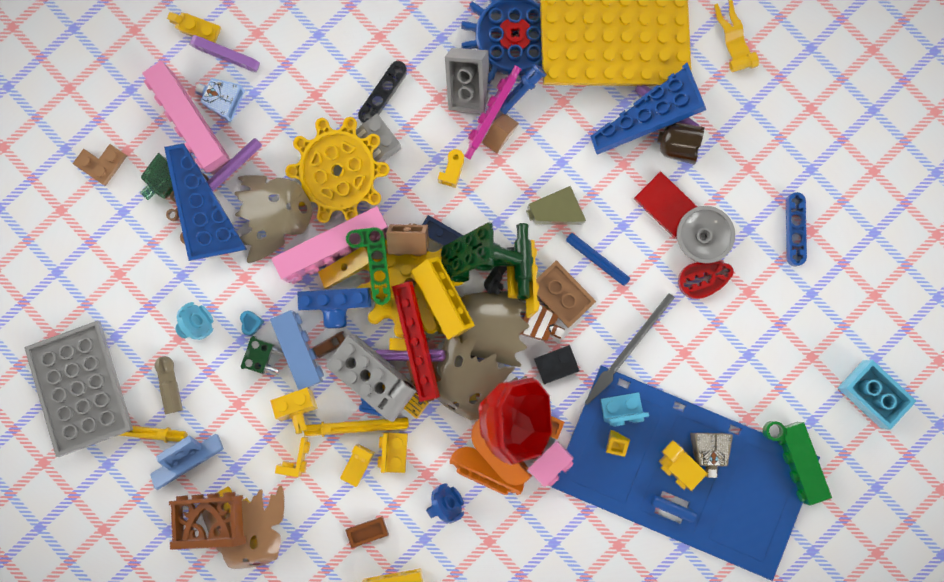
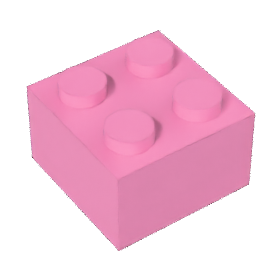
M557 440L528 471L544 487L547 484L551 487L559 479L558 474L562 470L566 472L573 465L572 460L574 457Z

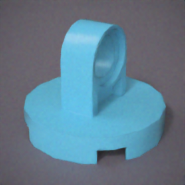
M194 302L186 303L178 310L177 325L175 327L176 333L181 338L205 339L213 332L214 328H212L211 324L214 322L213 317L204 306L193 305Z

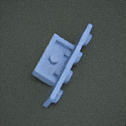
M214 434L201 443L188 436L157 455V461L162 467L150 474L154 488L159 490L222 451L224 448L219 435Z

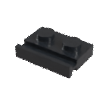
M570 345L534 358L543 385L580 371Z

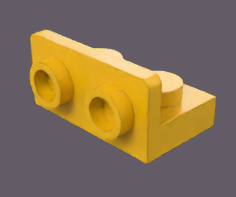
M384 432L383 437L380 436L379 448H382V456H378V468H381V473L406 472L408 433Z

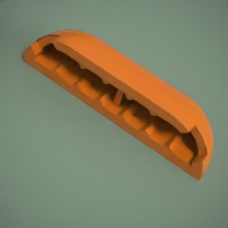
M478 419L471 432L472 443L477 451L506 483L521 485L527 482L532 475L527 472L529 467L523 461L510 465L493 455L487 447L485 440L481 437Z
M461 447L450 458V464L457 468V473L498 493L508 495L510 492L520 495L523 491L524 483L521 485H511L503 481L476 448Z

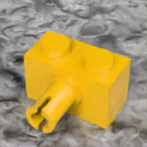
M306 387L270 400L275 419L282 422L292 418L296 434L308 431L303 414L318 409L311 389Z

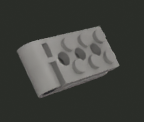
M348 335L325 366L384 418L394 422L417 391L408 378L356 335L353 337Z

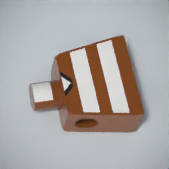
M540 304L538 312L531 318H527L525 313L523 320L529 324V328L522 331L520 335L547 342L550 335L561 339L565 328L556 325L558 316Z

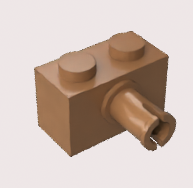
M411 223L408 225H389L386 232L388 254L396 256L404 254L421 256L427 254L429 248L428 225H416L415 223L413 225Z

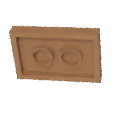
M557 260L536 279L539 285L537 297L558 316L567 328L576 322L596 302Z

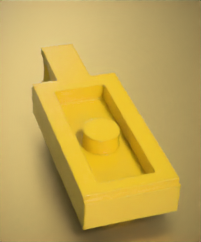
M169 12L167 16L169 22L175 24V28L181 33L191 37L196 35L216 43L222 29L219 25L181 12L179 16Z

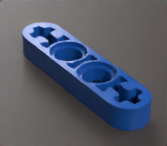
M794 192L786 198L787 262L794 267L804 264L807 259L806 199L800 192ZM795 197L796 200L800 201V203H798L797 205L794 202H792V199H794ZM793 215L800 217L801 222L799 225L792 223L791 218ZM793 234H798L801 237L799 244L793 243ZM792 247H801V249L797 250V256L801 258L797 262L796 259H793V256L796 255V249L792 250Z

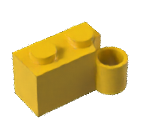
M672 440L662 451L664 456L659 460V463L662 465L661 469L668 476L672 474L677 479L675 483L683 490L687 488L692 491L708 474L675 441Z

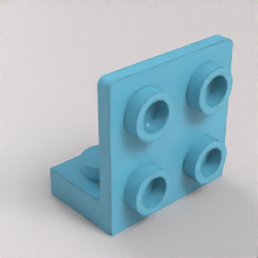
M639 392L600 399L604 422L610 423V426L625 425L624 421L627 420L633 423L643 422L644 417H649V413L642 410Z

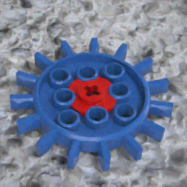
M489 0L490 4L483 9L471 1L469 9L480 17L477 23L462 21L461 29L476 32L475 40L461 43V48L488 50L489 67L492 68L488 74V84L494 80L498 72L510 75L515 65L522 69L518 76L526 75L533 68L534 63L542 68L540 3L534 0ZM496 13L499 14L501 18L499 20H493L491 18V15ZM515 13L519 15L520 18L518 20H512L510 18V15ZM534 13L538 16V19L531 20L528 15ZM493 32H499L501 34V37L495 39L491 36V34ZM536 32L538 37L533 39L529 36V33ZM493 50H499L501 52V56L494 57L491 54V52ZM517 50L520 52V55L513 57L510 52ZM536 50L539 53V55L537 57H532L529 54V51Z

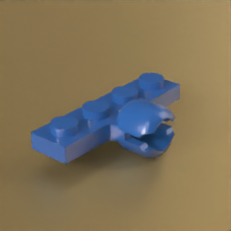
M371 288L297 291L298 311L321 310L323 312L324 327L328 329L346 327V312L349 308L371 307Z

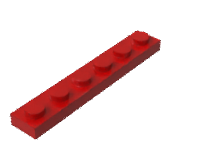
M409 281L392 286L419 402L439 398L440 394L413 282Z

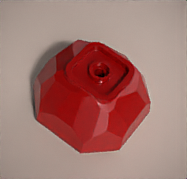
M529 377L499 383L481 401L479 405L480 434L493 455L510 465L542 456L552 435L550 395L537 379Z

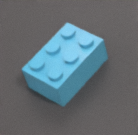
M863 360L838 387L847 398L881 429L891 430L917 402L873 360Z

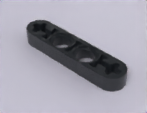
M395 61L390 65L359 110L358 117L362 124L369 120V118L364 120L363 116L364 113H369L370 107L368 106L370 105L373 108L370 112L371 117L377 113L380 115L406 77L407 68L403 62ZM400 67H402V73L398 72L396 74L395 78L397 81H395V79L393 78V76L396 73L395 68L399 69ZM386 81H390L393 83V88L385 90L383 84ZM380 96L383 102L380 105H374L372 103L374 97Z

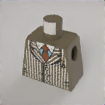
M690 433L695 462L700 466H705V471L708 473L705 477L717 478V466H728L733 434Z

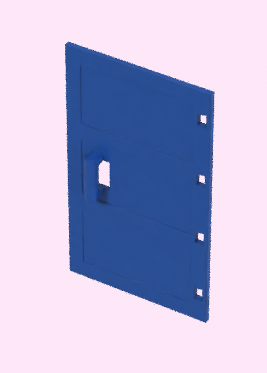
M600 365V368L595 377L591 390L593 389L601 373L607 371L609 368ZM616 372L613 375V381L588 405H584L566 449L574 457L572 460L573 465L566 472L562 470L558 474L559 479L551 487L773 581L803 504L797 496V485L790 477V466L786 464L783 458L784 450L782 445L780 446L777 441L768 440L760 431ZM619 378L630 382L628 388L617 385ZM639 392L643 412H648L649 417H644L643 422L637 423L627 420L624 421L625 425L610 426V423L604 422L600 399ZM675 402L685 405L683 412L673 408ZM730 425L741 429L738 435L729 431ZM610 430H614L630 439L625 457L606 453ZM690 433L733 434L728 466H717V478L704 477L692 491L687 488L683 490L675 483L677 479L672 474L668 476L661 469L662 465L659 463V460L664 456L662 451L672 440L695 461ZM662 491L688 501L687 508L662 498ZM658 508L682 518V521L678 523L654 513L655 509Z

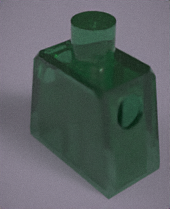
M158 153L141 175V179L147 186L140 193L147 200H150L155 194L166 199L173 192L167 158Z

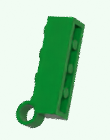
M778 421L767 422L763 426V434L768 440L777 441L780 446L782 445L784 450L783 458L786 464L790 466V477L797 485L799 500L803 504L811 506L831 499L832 495L805 423L797 421L784 426ZM774 424L779 428V434L776 437H772L769 433L770 427Z

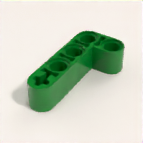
M375 227L351 230L346 235V242L353 248L367 247L373 300L379 305H385L390 300L391 291L384 233L381 229ZM372 231L380 233L381 239L378 242L370 240L369 235ZM358 233L361 237L360 243H351L350 235ZM374 251H380L383 254L381 261L376 262L372 259ZM380 270L385 273L383 281H377L374 278L376 271ZM386 283L387 287L383 286V293L388 296L381 300L380 297L376 296L380 290L379 287L375 288V285Z

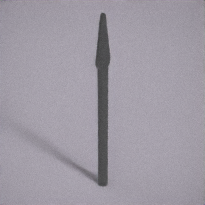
M668 293L610 368L601 373L585 401L586 405L613 381V375L675 297L672 294Z

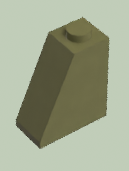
M571 186L529 203L528 210H526L529 220H533L535 224L582 225L586 221Z

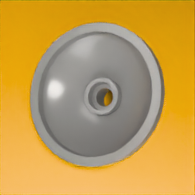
M700 206L687 212L680 220L677 228V241L682 252L691 260L705 264L714 263L723 259L731 251L735 242V228L729 216L722 210L712 206ZM701 233L706 236L705 240L700 238Z

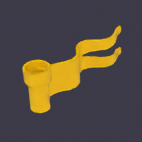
M728 0L729 16L733 27L724 19L718 3L714 4L717 20L725 33L726 47L733 60L729 62L731 72L733 73L748 67H758V55L756 52L750 53L744 39L742 22L734 10L733 0Z

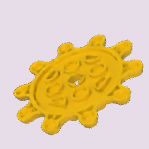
M319 118L315 122L317 134L314 139L307 140L303 136L294 138L293 146L300 152L301 159L297 164L288 165L285 173L289 178L300 180L309 201L317 204V219L319 222L327 223L331 219L332 213L337 210L341 211L346 221L359 215L357 207L360 202L366 201L371 205H378L381 202V195L374 189L373 183L377 177L387 176L390 168L387 163L377 162L373 158V151L380 145V137L376 134H370L366 138H359L356 134L357 121L355 118H345L342 127L338 130H333L327 119ZM337 165L342 168L339 176L334 174V168ZM300 202L298 206H304L306 204L304 202Z
M386 239L385 247L391 297L385 305H379L374 301L375 305L368 314V321L371 324H378L383 319H391L394 322L395 336L403 338L392 286L405 283L408 280H414L416 283L414 290L423 328L428 334L435 333L438 330L435 316L427 300L424 298L419 284L415 281L411 270L430 258L439 257L442 262V248L436 252L427 251L426 255L423 254L421 256H414L413 254L396 256L388 254ZM372 258V259H373L374 261H376V262H379V261L382 260V259H374V258ZM378 270L374 273V278L377 281H383L385 273ZM371 280L366 284L357 286V288H371V299L373 300ZM452 281L454 287L460 286L464 283ZM386 283L375 285V288L379 287L380 290L376 296L380 297L381 300L388 296L383 293V286L387 287Z

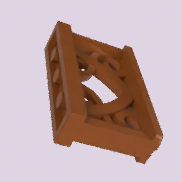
M226 492L220 497V493L207 494V498H204V494L191 495L192 499H188V495L176 496V500L169 501L172 524V541L169 542L170 550L235 547L247 544L246 536L243 534V495H236V492ZM225 503L230 504L231 515L227 519L225 515L229 513V509L224 510ZM184 506H187L189 508L188 513L183 512ZM205 510H208L217 520V523L210 528L208 538L204 528L196 523ZM216 529L220 532L219 536L216 534ZM197 530L199 531L198 537L195 536Z

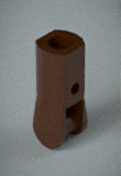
M344 331L313 347L319 359L340 347L345 340ZM335 338H337L339 344L336 346L332 342V340Z

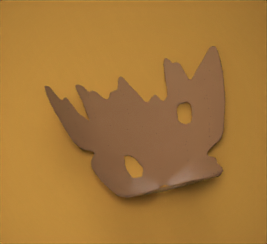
M282 485L278 487L276 495H270L269 504L265 510L262 489L258 491L257 495L253 496L250 503L247 500H242L243 534L246 536L247 544L216 548L217 551L222 553L223 559L229 568L241 569L262 566L278 558L281 536L271 527L280 524L283 520L285 500ZM205 510L202 516L209 533L210 528L217 523V520L208 510ZM228 513L226 515V519L229 518L231 513ZM256 535L258 542L256 549H252L249 545L251 537ZM247 558L250 561L243 562V559ZM252 563H261V564H257V565H249V564H252Z

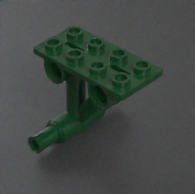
M490 222L443 246L441 250L442 264L451 281H469V271L473 269L489 271L494 269L495 266H514L515 281L518 283L517 298L522 300L530 298L529 282L532 280L533 257L531 241L528 239L529 225L527 223L516 225L517 240L514 242V251L494 243L493 224Z

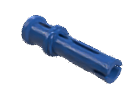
M533 64V68L521 77V82L506 97L500 108L503 114H507L529 89H534L536 87L535 84L542 77L547 76L538 64Z

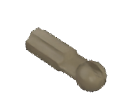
M168 356L159 357L155 362L154 368L159 379L165 415L183 411L178 383L174 373V362Z

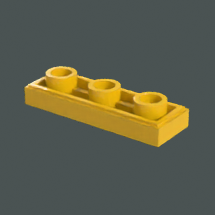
M360 247L318 271L324 289H329L369 266L367 247Z

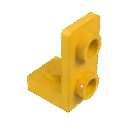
M304 436L301 438L296 466H294L293 462L283 461L282 464L276 465V474L299 477L302 473H305L307 461H304L305 454H308L310 450L308 437Z
M356 444L340 479L357 487L375 452L360 444Z

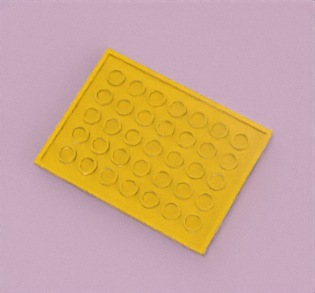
M540 0L542 69L547 74L546 77H543V85L660 86L668 80L672 73L676 74L679 72L684 64L688 63L691 70L688 0Z

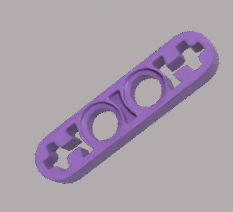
M193 35L189 43L199 51L252 72H257L260 66V62L254 58Z

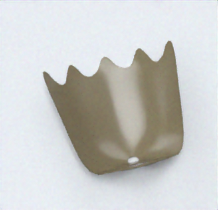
M501 291L498 295L494 292L491 294L480 292L461 297L475 326L459 336L460 342L463 343L469 336H478L470 355L486 359L496 353V362L521 367V363L516 360L515 354L527 349V346L519 339L520 333L529 328V324L520 316L521 311L526 309V303L515 298H508V291Z

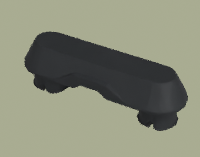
M514 247L506 248L514 251ZM495 266L484 281V287L489 294L494 292L498 295L501 293L500 290H503L504 286L500 282L503 274L507 271V266Z

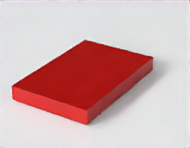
M661 171L633 198L673 238L677 236V228L682 217L690 210L698 207Z

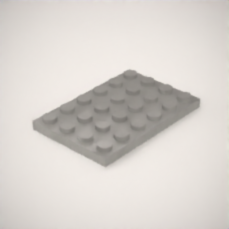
M100 321L86 324L24 347L56 457H62L133 430Z

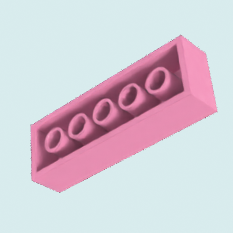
M161 60L142 72L146 78L144 83L150 91L154 92V98L157 103L166 110L164 114L170 122L175 124L176 127L174 129L186 141L184 143L186 148L197 157L195 159L197 165L201 169L203 168L206 173L210 172L214 175L231 159L175 73Z
M376 206L271 259L280 278L288 283L292 282V284H295L303 279L302 276L316 274L320 271L319 268L325 265L329 266L336 262L337 259L357 250L358 248L350 247L346 242V235L351 230L379 228L383 231L384 239H386L388 226L379 208ZM372 231L369 235L371 241H379L381 239L378 231ZM352 233L350 241L353 244H358L361 241V237L358 233Z

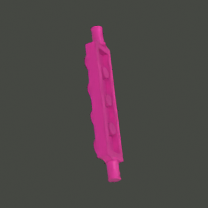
M515 65L510 75L499 81L496 87L498 89L495 96L492 95L487 103L488 109L485 113L482 112L477 122L479 125L476 130L473 129L469 134V148L464 157L471 160L475 150L478 149L516 82L518 74L522 70Z

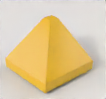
M610 430L606 453L625 457L630 439L614 430Z

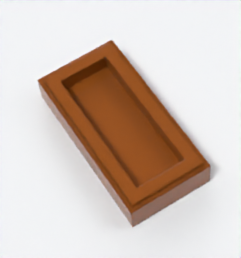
M383 516L345 530L351 549L389 535Z

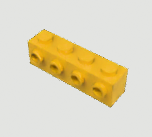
M439 257L427 259L411 270L447 340L458 337L475 326Z

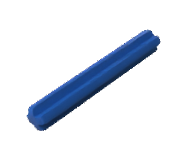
M571 233L566 238L567 243L621 285L625 286L629 282L630 277L574 233Z

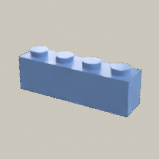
M290 310L271 318V324L298 390L323 382V370L320 366L317 367L315 362L317 356L313 348L310 349L308 345L310 339L306 330L303 331L300 324L303 322L299 313Z

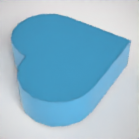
M244 311L240 315L241 330L247 336L254 335L265 322L251 311Z

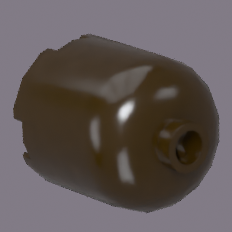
M679 122L666 126L664 132H659L657 143H661V153L667 158L695 165L705 127Z

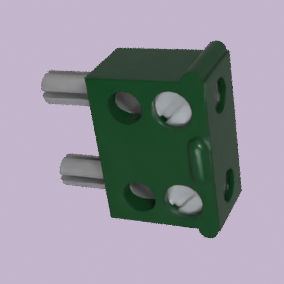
M252 336L240 367L241 369H249L261 374L267 372L277 375L279 369L268 366L271 354L284 357L281 354L283 351L275 348L274 344ZM264 345L268 347L266 351L263 350ZM257 363L261 364L260 369L256 367Z

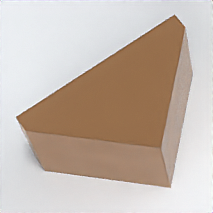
M502 114L493 122L482 144L498 154L519 123L507 114Z

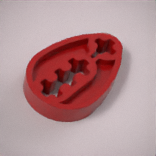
M720 261L706 264L692 263L684 267L680 272L678 286L686 297L702 299L724 287L733 276L734 270L730 264ZM722 267L724 270H728V273H726V277L724 275L715 274L722 271ZM704 273L706 276H710L708 283L702 281L699 283L700 286L693 284L690 286V289L684 287L686 279L688 282L693 281L695 276L697 278L704 277Z

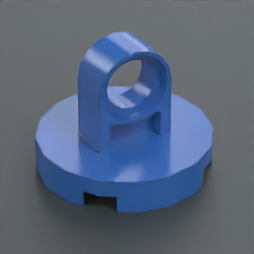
M447 483L435 487L431 495L432 505L426 509L430 518L438 516L442 521L450 524L460 520L464 515V511L462 512L464 501L459 491L454 486L450 488L447 486Z

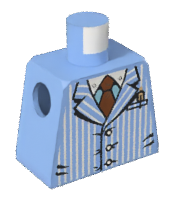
M214 78L210 79L208 86L199 83L195 89L196 94L203 96L201 103L206 108L230 123L245 92L239 84Z

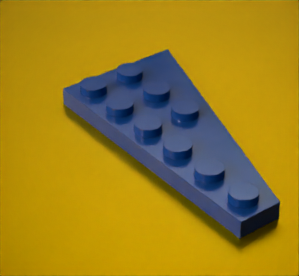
M688 63L684 64L682 69L676 74L672 73L662 85L655 86L638 99L628 111L624 110L619 114L620 117L612 123L608 122L590 137L595 152L598 155L705 111V104Z
M185 144L164 147L188 261L247 250Z

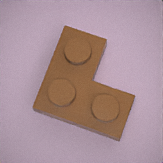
M111 144L108 145L100 158H97L83 148L72 164L106 186L127 155Z

